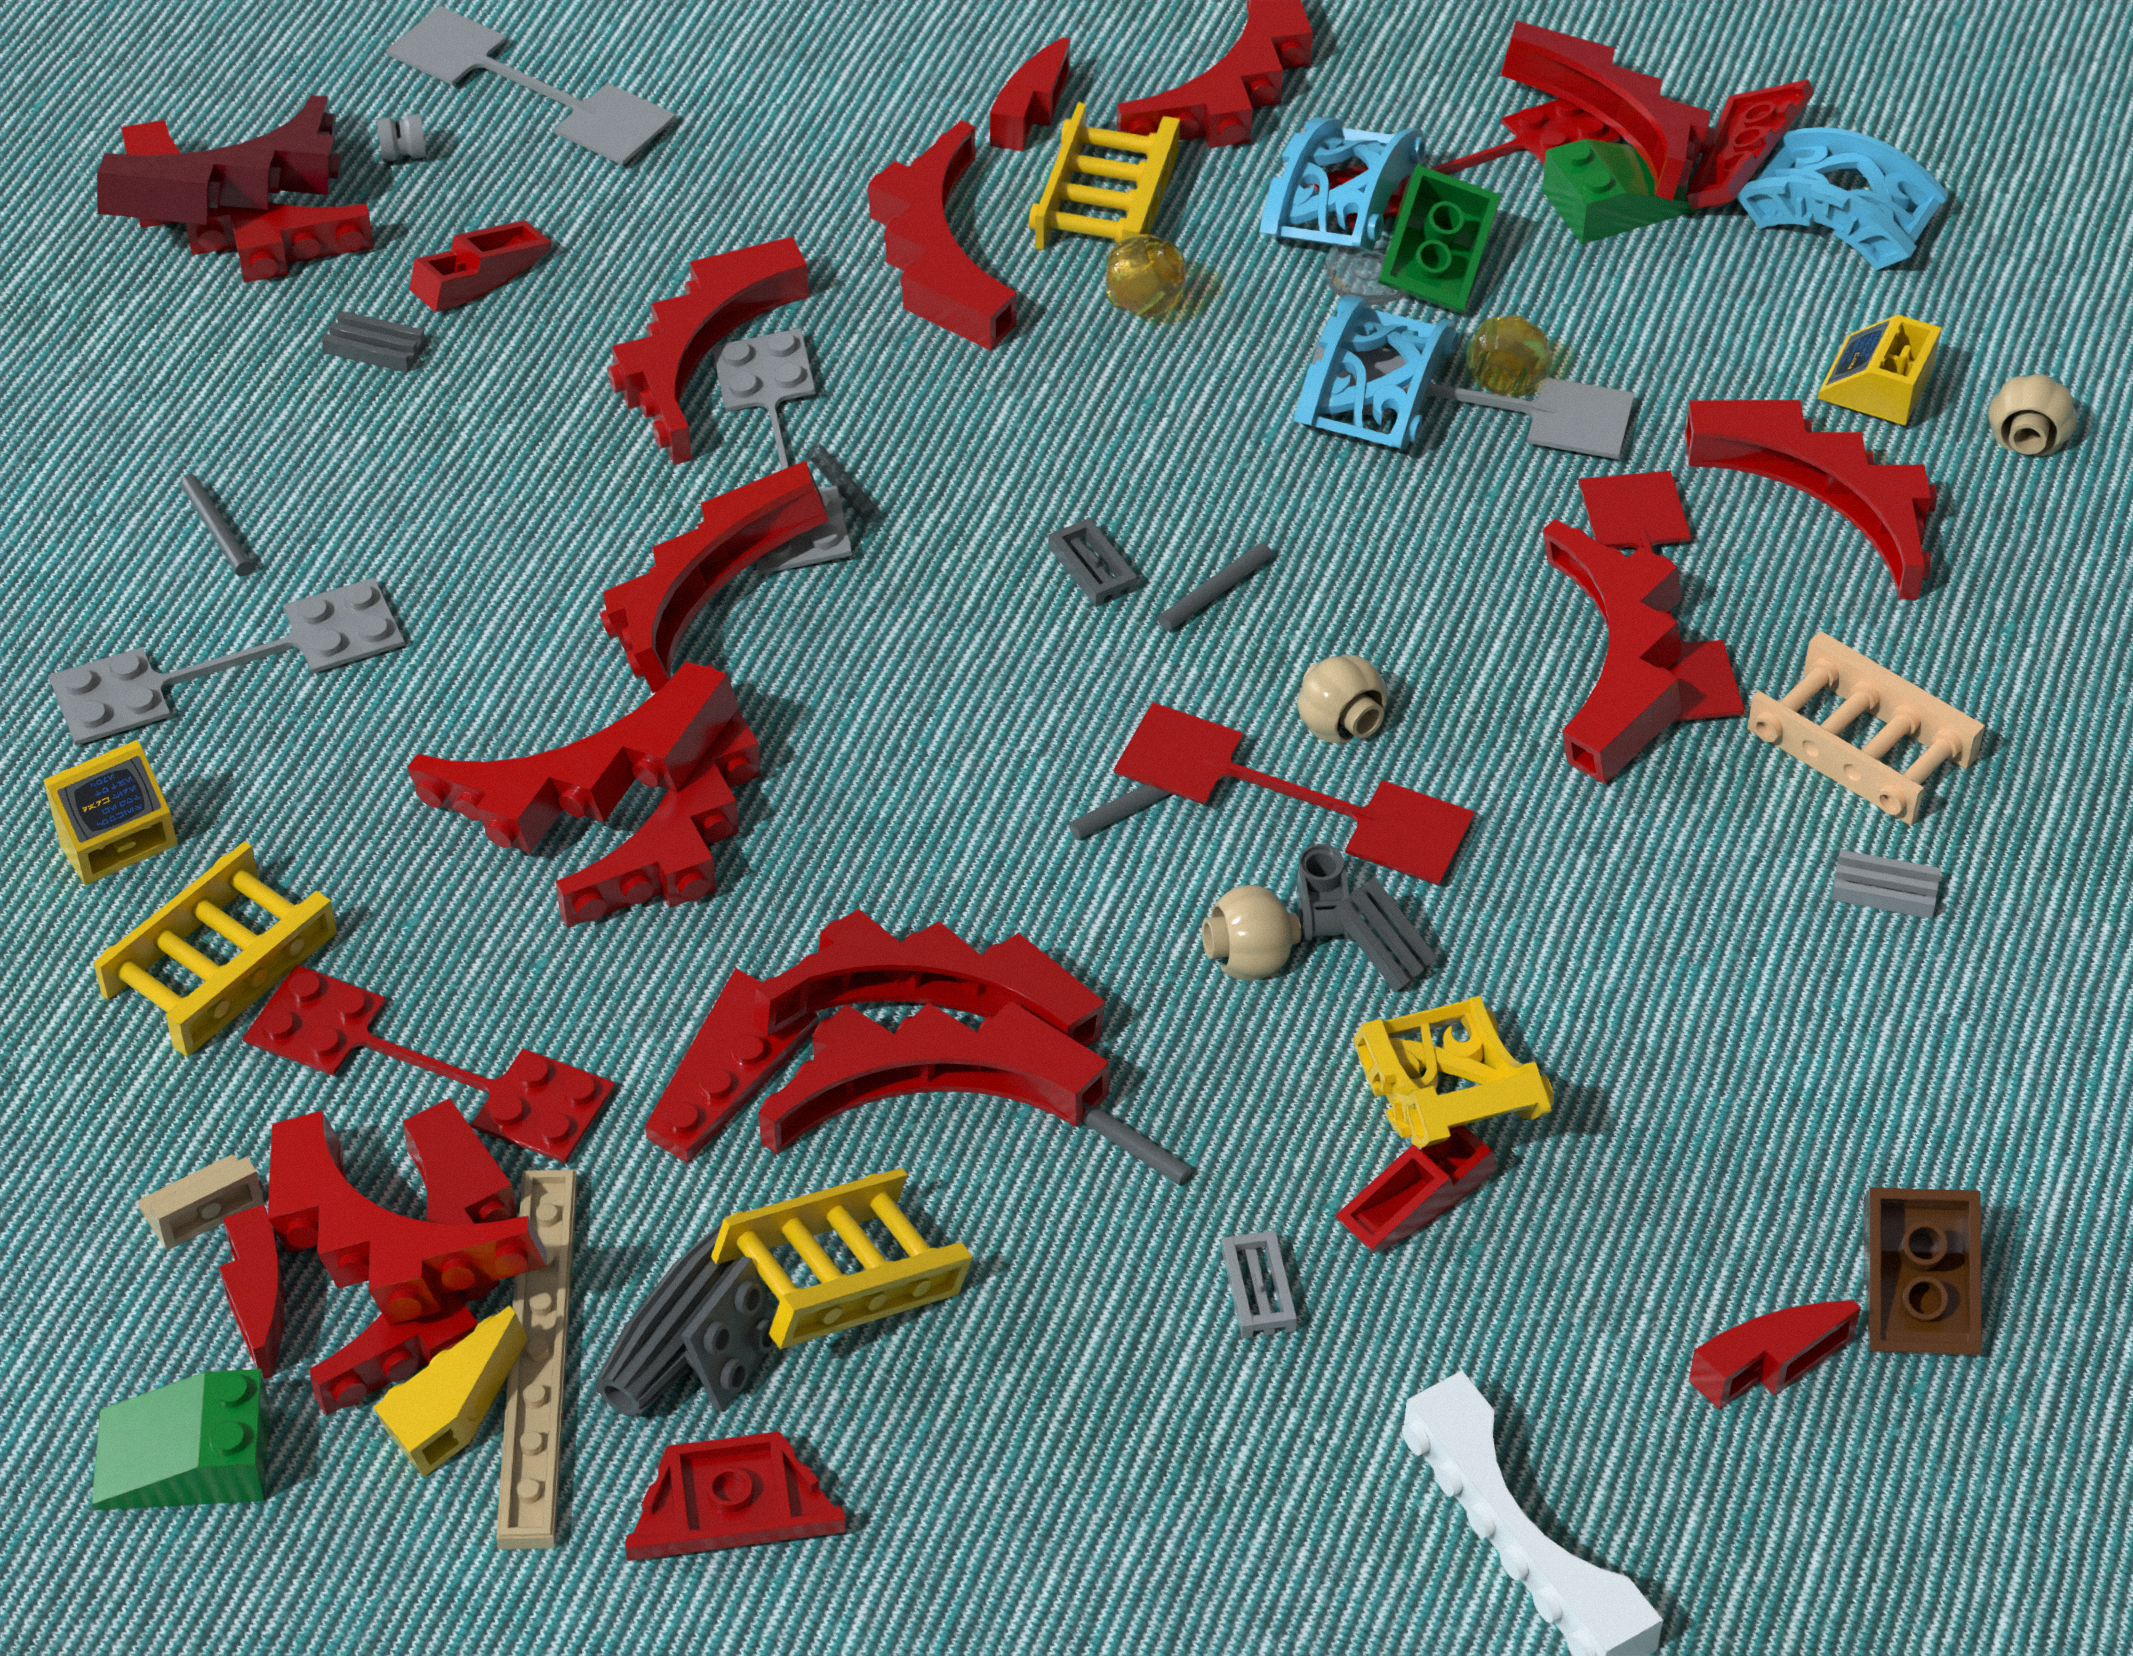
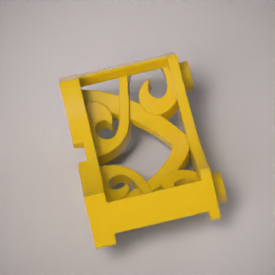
M1480 995L1465 1001L1385 1021L1378 1019L1362 1023L1353 1038L1358 1057L1375 1097L1386 1095L1392 1107L1386 1109V1118L1402 1139L1411 1136L1412 1144L1418 1148L1446 1141L1450 1137L1449 1128L1511 1112L1524 1119L1532 1120L1548 1115L1551 1112V1106L1554 1104L1553 1090L1546 1075L1540 1076L1535 1061L1523 1065L1509 1054L1498 1037V1025L1495 1015L1491 1009H1485ZM1462 1022L1469 1036L1468 1041L1459 1042L1455 1040L1451 1025L1446 1029L1443 1036L1444 1049L1433 1046L1431 1029ZM1421 1032L1422 1042L1397 1039V1037ZM1420 1068H1425L1426 1072L1420 1078ZM1438 1071L1481 1084L1442 1095H1437L1436 1093Z

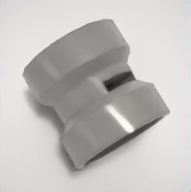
M420 113L407 115L404 120L394 121L390 117L376 119L383 162L396 161L402 155H409L413 159L426 157Z

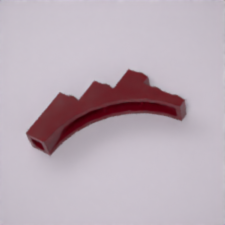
M311 95L304 108L289 122L268 134L243 143L181 154L131 155L105 153L97 171V214L207 225L212 208L219 209L220 205L268 210L272 195L280 194V191L328 195L332 180L340 179L342 154L334 153L335 113H328L329 96Z

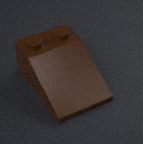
M1870 1187L1864 1197V1270L1869 1352L1981 1356L1980 1191Z

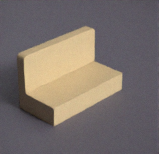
M229 1155L138 1201L140 1211L166 1251L222 1224V1218L264 1203L256 1169L248 1157L238 1161L234 1155Z

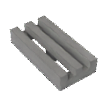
M1840 850L1831 900L1932 919L1941 868Z
M1276 1231L1223 1237L1221 1251L1242 1339L1252 1338L1253 1331L1262 1330L1264 1336L1274 1335L1275 1328L1284 1327L1285 1333L1295 1332L1297 1317ZM1265 1247L1280 1312L1271 1313L1256 1248ZM1236 1251H1244L1259 1315L1251 1316Z

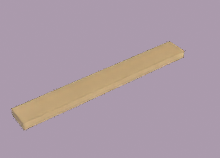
M523 1170L519 1217L528 1215L547 1250V1267L515 1276L513 1310L516 1312L528 1340L508 1374L496 1534L498 1550L555 1549L578 1186L576 1170Z

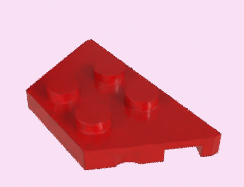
M780 1431L667 1446L659 1463L658 1478L649 1486L641 1504L642 1514L633 1534L628 1533L625 1548L627 1561L842 1533L846 1532L845 1515L839 1505L834 1507L820 1490L819 1480L808 1466L800 1463L795 1458L793 1447Z

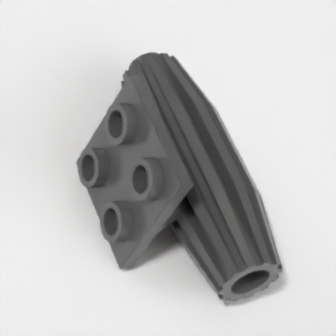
M722 1222L672 1265L624 1326L595 1381L597 1393H600L604 1402L611 1405L617 1412L620 1411L626 1416L633 1415L638 1417L683 1377L691 1367L700 1377L713 1409L723 1412L737 1392L743 1389L747 1379L765 1355L776 1345L769 1335L775 1313L752 1258L742 1256L716 1264L711 1258Z

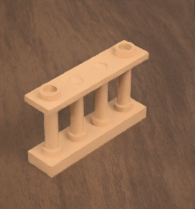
M1822 631L1818 632L1809 641L1803 672L1805 677L1780 702L1759 690L1752 698L1748 730L1910 826L1917 821L1924 790L1921 784L1945 759H1949L1967 770L1978 758L1985 728L1984 724ZM1822 687H1825L1846 699V701L1819 726L1797 712ZM1863 711H1867L1887 724L1861 750L1837 737ZM1904 735H1908L1927 746L1928 749L1903 774H1900L1879 760Z

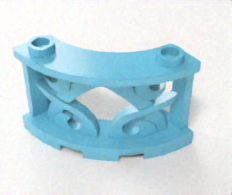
M1314 117L1305 122L1306 132L1304 134L1295 133L1282 154L1283 162H1286L1287 165L1281 178L1273 177L1259 232L1275 238L1373 251L1375 242L1379 241L1382 236L1384 227L1383 213L1394 189L1404 177L1413 173L1417 164H1421L1424 161L1426 140L1423 138V130L1404 129L1396 135L1341 128L1342 120L1334 118ZM1352 157L1362 159L1367 165V171L1332 190L1329 189V181L1325 171L1320 168L1323 165L1339 163ZM1308 184H1313L1310 188L1306 189ZM1314 184L1320 187L1318 195H1315ZM1336 210L1338 223L1343 229H1346L1345 218L1347 215L1357 213L1352 236L1327 232L1328 213ZM1318 218L1320 231L1294 228L1293 226Z
M1816 127L1784 133L1776 143L1778 149L1756 180L1746 183L1736 197L1759 229L1778 224H1798L1810 226L1813 222L1824 224L1834 228L1835 230L1832 235L1851 245L1864 256L1875 270H1879L1912 255L1917 247L1914 244L1939 205L1946 201L1949 194L1930 172L1899 149L1858 132L1838 128ZM1835 170L1854 173L1865 177L1873 191L1862 189L1847 191L1829 184L1827 178L1822 174Z
M1347 294L1338 303L1337 317L1330 316L1319 339V347L1325 349L1321 361L1316 360L1315 364L1310 363L1293 421L1407 450L1409 441L1415 443L1420 433L1422 415H1418L1429 383L1436 370L1444 364L1445 357L1453 356L1459 331L1453 329L1454 320L1444 318L1437 325L1366 308L1367 298ZM1389 343L1402 356L1405 365L1383 377L1366 383L1365 367L1362 361L1352 352L1368 351ZM1341 372L1352 373L1356 386L1350 387V374L1345 378H1340L1337 374ZM1410 383L1408 392L1406 394V392L1401 388L1405 387ZM1373 403V417L1379 425L1382 423V412L1384 410L1394 409L1397 412L1398 418L1389 435L1363 428V406ZM1354 409L1353 425L1321 417L1322 414L1341 413Z

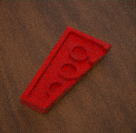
M1809 79L1728 97L1716 124L1710 150L1707 154H1703L1686 193L1692 209L1706 206L1716 208L1734 200L1815 94Z
M737 968L733 971L645 1125L646 1139L686 1163H689L815 1032L818 1026V1016L811 1012L766 1037L753 1026L756 989L762 983Z

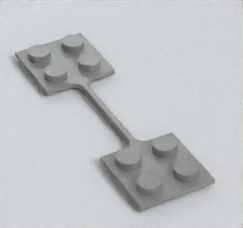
M443 6L437 7L386 50V55L452 86L471 70L486 68L570 107L573 112L554 128V133L621 165L628 162L676 119L675 113L609 83H606L590 98L580 101L559 89L489 58L488 56L507 40L506 36Z
M801 328L712 346L725 412L755 406L766 408L770 413L781 469L788 468L776 408L782 401L816 394ZM837 485L819 489L825 503L829 521L791 538L758 558L756 561L759 575L852 556Z
M1319 342L1312 364H1315L1316 360L1321 361L1325 349L1319 347ZM1376 348L1368 351L1352 352L1362 361L1365 367L1366 383L1383 377L1405 365L1402 356L1398 351ZM1341 372L1337 374L1340 378H1345L1350 374V387L1356 386L1352 373ZM1544 377L1539 397L1534 402L1429 383L1425 395L1524 412L1532 418L1527 443L1619 459L1635 393ZM1410 383L1401 389L1408 392ZM1373 403L1363 406L1362 414L1373 416ZM1393 409L1384 410L1382 417L1390 419Z
M374 577L284 604L283 610L292 627V631L283 639L166 674L157 673L151 668L143 647L50 674L48 677L76 746L171 717L162 695V690L166 686L182 683L281 653L294 647L303 652L313 674L404 646L405 642Z

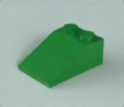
M1583 139L1546 150L1542 191L1581 244L1700 210V208H1691L1686 197L1687 185L1685 187L1677 185L1673 200L1655 196L1653 176L1647 163L1633 146Z
M1417 164L1405 186L1393 222L1377 283L1462 314L1501 195Z
M262 1370L203 1372L100 1409L92 1496L93 1510L264 1501L270 1404Z

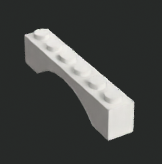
M1460 1371L1407 1399L1404 1426L1402 1427L1406 1444L1415 1455H1423L1434 1469L1435 1478L1443 1492L1449 1497L1455 1496L1464 1507L1469 1523L1476 1534L1481 1538L1487 1537L1499 1552L1501 1563L1508 1575L1514 1580L1520 1579L1533 1595L1535 1607L1541 1617L1548 1623L1554 1622L1567 1638V1645L1572 1656H1648L1657 1651L1663 1619L1631 1579L1627 1576L1601 1569L1570 1554L1546 1537L1522 1512L1507 1489L1496 1460L1493 1439L1494 1409L1466 1374Z

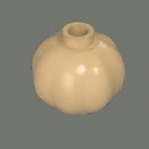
M2032 374L2030 376L2013 377L2003 384L2001 391L1994 395L1989 405L1988 420L1992 426L1994 438L2004 448L2008 450L2014 449L2026 455L2046 456L2059 451L2063 447L2064 442L2073 435L2077 426V411L2073 406V397L2067 387L2053 381L2047 375Z
M1356 655L1333 656L1314 664L1306 671L1303 677L1302 688L1298 695L1297 707L1301 719L1317 738L1336 744L1348 743L1351 739L1337 730L1338 722L1357 738L1362 739L1372 735L1379 728L1384 718V709L1388 699L1387 688L1378 670L1365 658Z
M1244 885L1228 891L1216 902L1211 911V918L1203 920L1202 939L1205 953L1209 959L1229 957L1227 965H1220L1224 973L1238 980L1253 981L1267 978L1282 968L1289 958L1292 944L1300 943L1301 927L1297 914H1288L1278 896L1270 890L1258 885Z

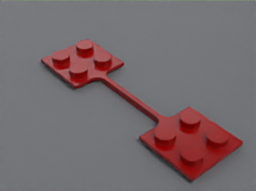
M1558 98L1557 100L1532 108H1525L1520 112L1502 117L1501 123L1516 137L1514 140L1429 169L1448 175L1521 149L1530 151L1545 165L1546 150L1583 139L1616 143L1620 141V136L1610 126L1592 114L1562 98ZM1361 163L1329 173L1327 175L1329 189L1332 190L1368 170L1367 165ZM1412 174L1404 177L1394 189L1383 213V219L1396 216L1405 186ZM1314 184V189L1319 194L1320 187ZM1351 213L1345 218V223L1352 230L1355 228L1357 213Z
M1671 471L1579 479L1578 484L1593 536L1599 543L1614 548L1634 547L1638 549L1641 546L1653 553L1652 547L1657 544L1691 540ZM1680 639L1682 655L1667 668L1678 680L1682 710L1672 721L1744 715L1745 710L1723 640L1685 642Z
M1155 702L1151 703L1114 768L1115 774L1202 804L1207 803L1215 786L1222 778L1236 777L1350 816L1356 821L1357 828L1345 849V853L1440 885L1475 815V811L1381 780L1370 803L1364 807H1359L1253 769L1233 764L1231 758L1243 738V732Z
M297 964L242 1038L244 1043L332 1076L336 1074L352 1050L359 1046H365L473 1088L488 1092L489 1098L472 1122V1129L563 1163L567 1162L615 1088V1082L524 1048H522L503 1076L496 1079H487L372 1036L368 1028L386 1003V997Z

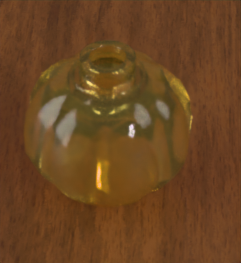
M1139 234L1123 239L1110 250L1106 260L1105 280L1108 300L1116 308H1125L1134 316L1142 318L1155 317L1170 311L1180 302L1185 290L1186 262L1183 254L1171 241L1162 240L1160 237L1152 234Z
M1519 315L1496 316L1485 320L1477 329L1476 334L1470 339L1465 351L1466 361L1471 369V376L1478 386L1496 394H1507L1513 390L1510 396L1514 397L1525 396L1538 389L1541 381L1547 377L1553 361L1551 349L1548 346V340L1544 331ZM1526 366L1527 372H1526V374L1524 375V377L1521 379V381L1519 382V384L1516 386V384H1517V382H1518V380H1519V378H1520V376H1521V373H1522L1524 367Z

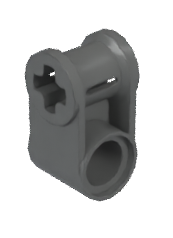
M1316 844L1309 846L1299 856L1296 896L1303 943L1312 942L1313 937L1344 935L1345 939H1353L1332 912V909L1349 897L1351 893H1349L1342 854L1336 848L1329 845Z

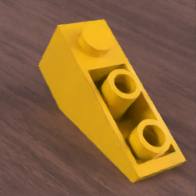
M510 1305L497 1315L489 1316L481 1321L473 1333L453 1348L438 1353L426 1368L406 1383H401L391 1388L383 1400L373 1407L388 1435L423 1477L470 1443L525 1346L528 1337L516 1312Z

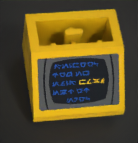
M1897 314L1847 335L1819 390L1817 399L1906 426L1933 371L1942 327Z
M138 740L112 749L105 754L43 780L60 847L84 885L178 845L170 810Z

